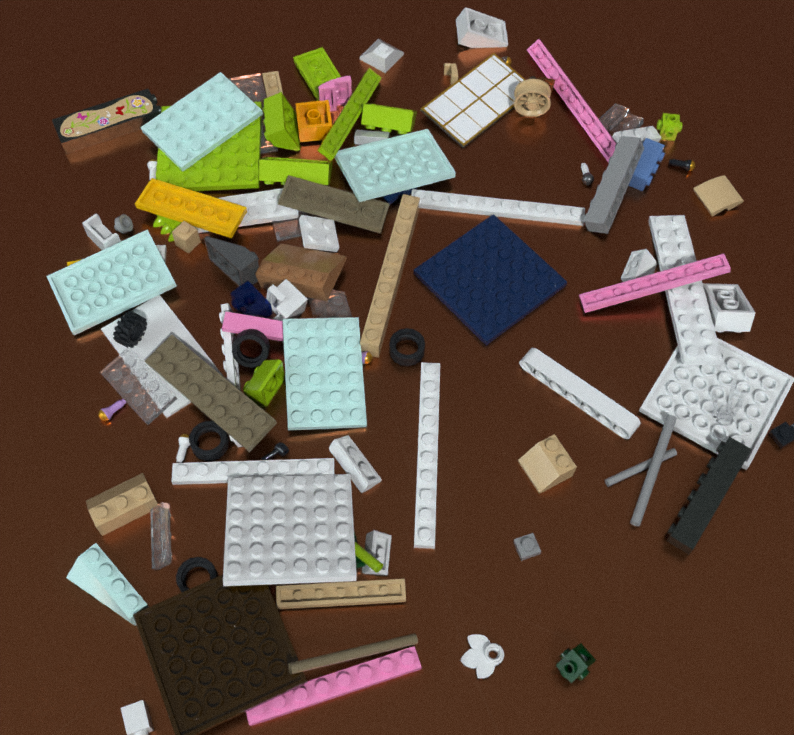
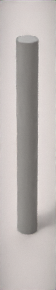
M676 449L667 450L663 461L676 456ZM652 458L605 479V484L609 487L648 469Z

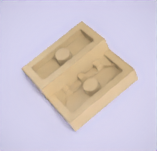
M725 175L708 180L693 188L695 194L711 216L725 209L729 211L743 203V199Z

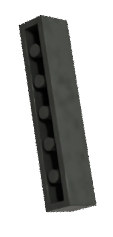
M731 437L726 442L721 441L716 449L719 454L716 458L712 457L706 466L709 468L707 474L702 473L697 481V484L700 486L697 491L694 489L691 491L687 498L690 501L688 506H682L677 515L680 518L678 523H672L667 531V534L670 535L667 542L688 555L693 551L752 449Z

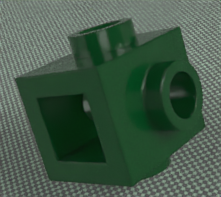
M580 643L572 650L567 648L559 656L562 660L556 666L560 670L561 675L572 683L577 678L582 681L590 673L588 668L597 660Z

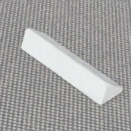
M349 435L333 440L329 447L330 452L347 474H351V480L361 493L366 492L382 481L381 477Z

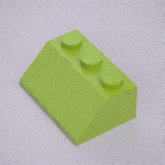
M282 92L265 98L263 107L265 119L263 121L266 127L264 134L267 141H270L274 147L299 151L300 141L296 111Z
M367 103L363 106L361 124L365 125L367 129L375 130V127L382 128L381 131L391 132L393 129L398 130V134H408V132L413 131L417 111Z

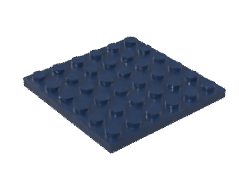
M494 214L413 270V274L485 345H488L567 285V281Z

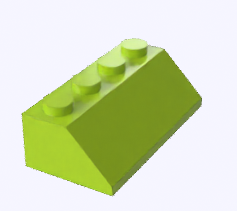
M263 157L259 159V181H264V184L281 182V185H285L288 175L326 186L330 184L333 161Z

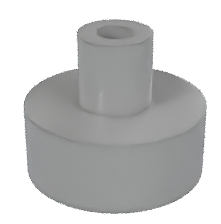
M122 214L115 218L114 229L125 234L133 229V223L129 216Z

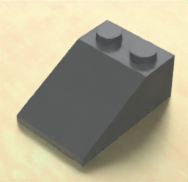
M206 236L204 238L209 259L240 288L246 291L258 282L255 274L259 268V258L253 251L250 252L246 247Z

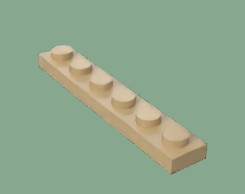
M405 579L276 586L277 609L406 602Z

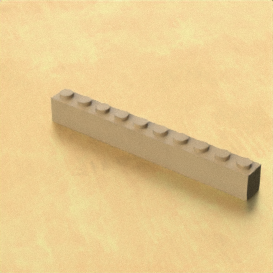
M402 195L360 341L361 352L368 351L373 357L379 358L418 218L420 197Z

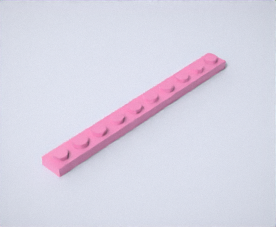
M538 39L527 51L609 163V159L615 151L616 142L542 41Z

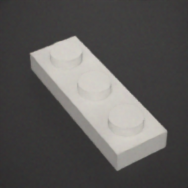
M653 126L614 132L612 136L616 143L619 142L621 136L641 138L642 143L645 138L659 142L662 138Z

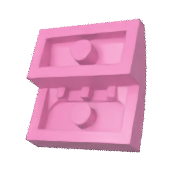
M350 76L327 81L318 87L319 101L329 100L330 112L337 111V106L345 105L352 95Z

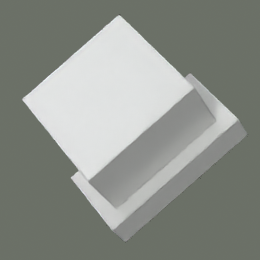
M285 279L279 286L276 287L273 284L268 288L265 304L277 315L273 320L283 321V319H296L305 311L308 299Z

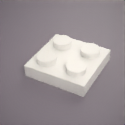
M306 215L300 216L299 223L304 248L331 252L339 250L334 220Z

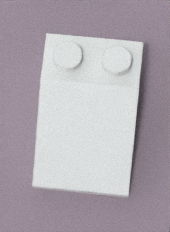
M467 7L457 17L458 44L470 48L508 46L505 21Z
M703 283L715 331L750 332L755 311L739 285Z

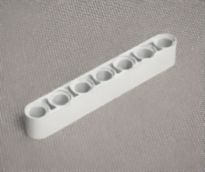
M531 348L520 360L519 364L523 370L620 437L629 439L640 426L641 422L638 417L540 350Z

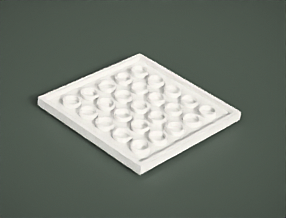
M719 338L717 340L723 361L721 364L683 366L677 346L640 407L639 412L663 425L667 415L675 416L677 420L674 431L717 455L719 453L716 449L721 441L726 442L729 437L752 449L741 467L747 470L794 382V377Z
M351 474L228 477L223 586L346 582L357 580Z

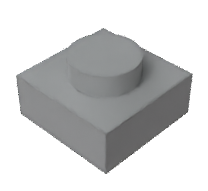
M534 533L514 539L513 543L521 561L541 554Z

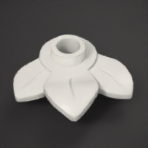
M469 635L467 639L471 649L462 656L460 661L466 667L476 669L477 678H487L493 674L495 666L503 661L504 651L500 645L491 643L484 635ZM493 651L497 654V657L491 658L489 653Z

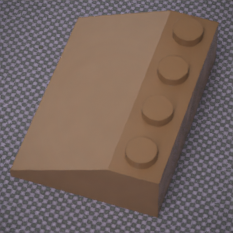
M281 243L262 260L255 275L261 288L268 289L273 284L277 287L287 279L305 297L328 301L347 257Z

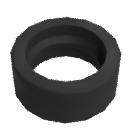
M405 328L398 330L390 338L389 352L391 358L403 366L417 364L424 356V337L414 329ZM402 340H412L418 344V351L414 354L405 355L397 351L396 344Z
M243 330L236 336L232 345L234 359L244 367L254 368L260 366L269 354L270 344L268 338L258 330ZM247 339L259 342L262 346V353L258 357L244 355L240 351L241 342Z
M205 421L192 429L189 443L193 453L199 459L213 461L226 453L229 439L227 433L215 422ZM216 432L220 435L221 442L216 448L202 450L198 447L197 441L204 433Z
M193 557L183 562L176 574V583L180 591L189 590L185 584V577L193 568L204 567L210 574V580L218 577L213 563L202 557Z

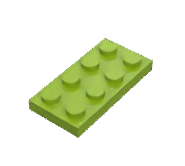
M323 47L293 57L295 65L317 101H319L318 87L327 81L341 77Z

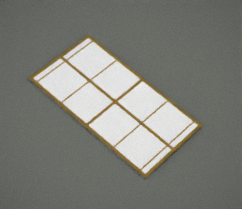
M493 53L428 102L420 111L464 148L514 108L515 87L526 79Z

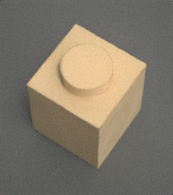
M185 221L172 231L175 245L188 254L201 242L198 230Z

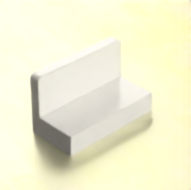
M647 249L633 251L621 276V280L626 282L654 274L657 261Z

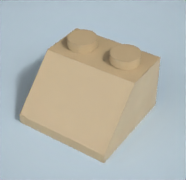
M555 434L538 442L518 460V463L539 494L571 478L577 468Z

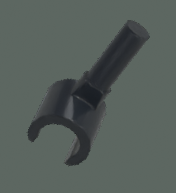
M279 442L275 445L272 452L261 459L268 460L277 454L284 457L288 454L289 449L284 443Z

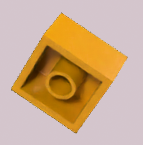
M329 100L295 103L300 142L324 140L332 127Z

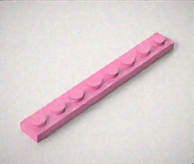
M721 254L579 295L584 313L729 273L731 267L725 255Z
M415 646L307 681L308 683L247 711L249 725L253 726L421 670L422 667Z

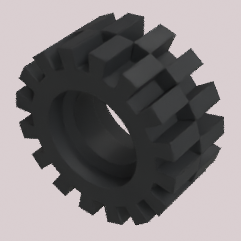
M129 311L120 317V321L118 320V326L114 328L116 331L113 332V339L127 348H134V345H138V341H141V337L145 334L147 320Z

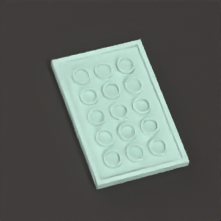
M220 72L141 127V130L180 170L185 171L263 115L261 108Z
M428 129L339 150L334 157L358 202L455 178L456 174Z
M148 230L46 276L73 335L81 333L177 287Z
M359 317L283 319L288 430L362 428L367 426Z

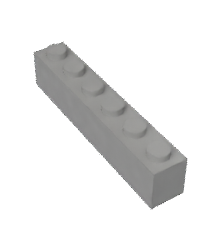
M621 136L619 142L616 143L615 151L609 159L607 169L603 172L602 180L597 186L594 199L591 200L590 208L584 215V223L588 231L608 234L644 151L641 138Z

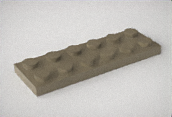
M288 175L278 205L377 233L382 231L389 208V203L375 199L358 202L354 193Z

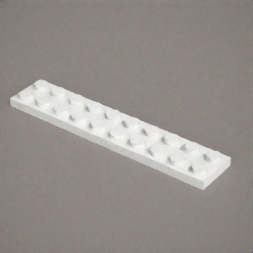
M685 215L649 217L648 222L660 272L696 262ZM702 280L665 290L683 366L721 364L723 359Z

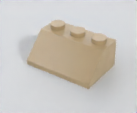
M143 473L86 500L91 518L102 536L159 508Z

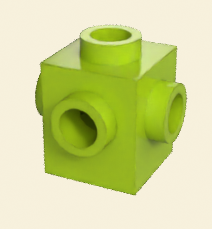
M663 113L661 120L658 119L657 130L662 137L661 140L675 141L678 132L682 130L680 115Z

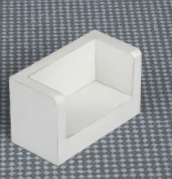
M94 214L82 223L87 236L101 250L121 242L117 233L112 234L102 224L98 214Z

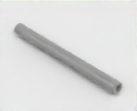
M667 415L630 521V524L640 527L677 420L673 415Z

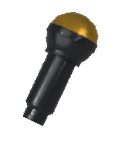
M691 159L685 161L669 160V164L672 166L682 167L686 171H692L695 168V162Z

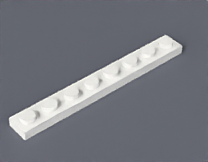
M228 303L221 305L219 318L222 324L225 311L234 313ZM221 328V336L224 339L222 351L226 360L223 361V367L225 372H227L225 379L241 391L239 364L232 354V345L236 338V333L224 332ZM229 435L230 440L233 441L237 445V447H242L237 441H235Z
M334 458L173 463L171 482L173 485L228 483V477L335 474Z

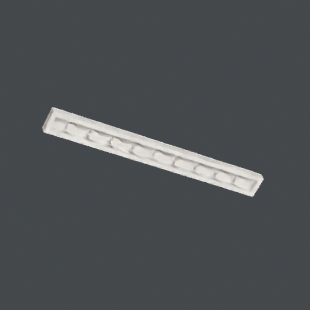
M412 189L411 196L420 197V208L487 216L494 214L496 217L584 226L585 208Z
M421 362L414 548L435 549L440 363Z

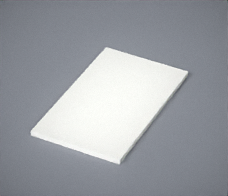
M158 295L132 310V312L147 320L145 334L141 337L142 340L138 341V345H134V348H127L113 339V332L116 331L114 328L118 326L117 322L121 318L101 328V330L165 417L168 418L191 402L148 366L145 360L171 335L175 336L219 374L222 375V373L163 298Z

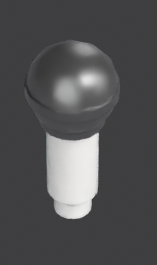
M582 163V182L585 185H590L594 182V176L589 172L586 163Z

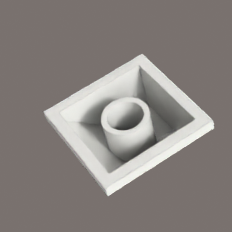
M378 39L360 56V60L386 73L404 55V52Z

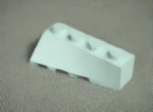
M97 543L77 558L66 577L134 626H136L133 614L149 607Z

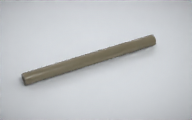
M413 633L288 663L290 674L304 672L418 644V638Z

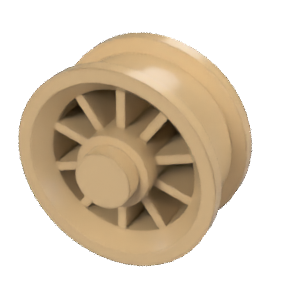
M534 76L520 82L514 90L515 110L519 114L528 117H537L546 113L551 106L550 86Z

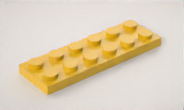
M154 178L150 179L135 202L137 209L178 222L185 221L194 227L229 238L233 237L247 213V208Z

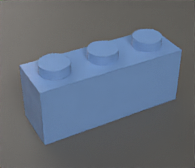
M645 138L643 142L644 151L629 183V186L641 191L644 190L646 185H650L653 179L651 175L652 173L656 174L659 167L657 163L662 162L665 156L663 152L665 145Z

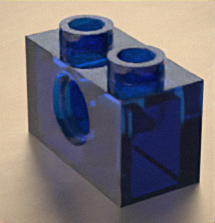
M249 281L230 293L232 306L237 311L240 310L244 315L268 318L273 314L271 303Z

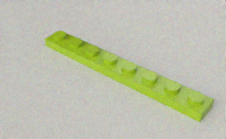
M368 68L317 150L330 161L336 156L361 114L364 104H367L382 79L371 68Z

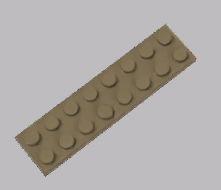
M173 335L145 360L148 366L248 452L277 424L274 418Z

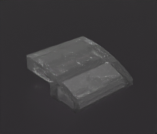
M616 103L599 118L611 136H613L614 132L636 129L644 124L643 118L630 114L628 107Z
M298 210L299 218L301 215L307 216L306 212ZM286 218L287 220L282 221L272 220L277 242L302 237L299 218Z

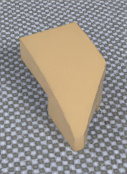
M444 63V75H451V85L458 80L457 66L452 63Z

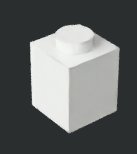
M144 700L121 707L127 735H148L149 732L154 731L149 707Z

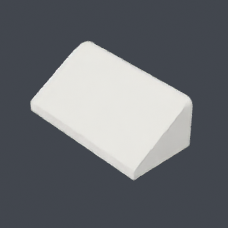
M356 130L354 142L355 144L363 145L388 139L389 132Z
M376 530L366 534L365 550L380 561L383 567L376 573L366 565L362 567V573L388 576L392 535Z

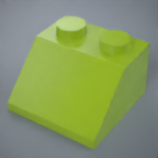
M279 359L263 361L261 366L256 367L252 379L247 381L243 387L244 394L263 409L267 408L285 381L282 361Z

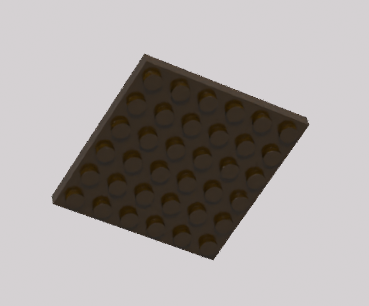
M220 575L133 614L175 735H198L308 683L304 672L290 674L288 663L299 660L268 585L223 586V575Z

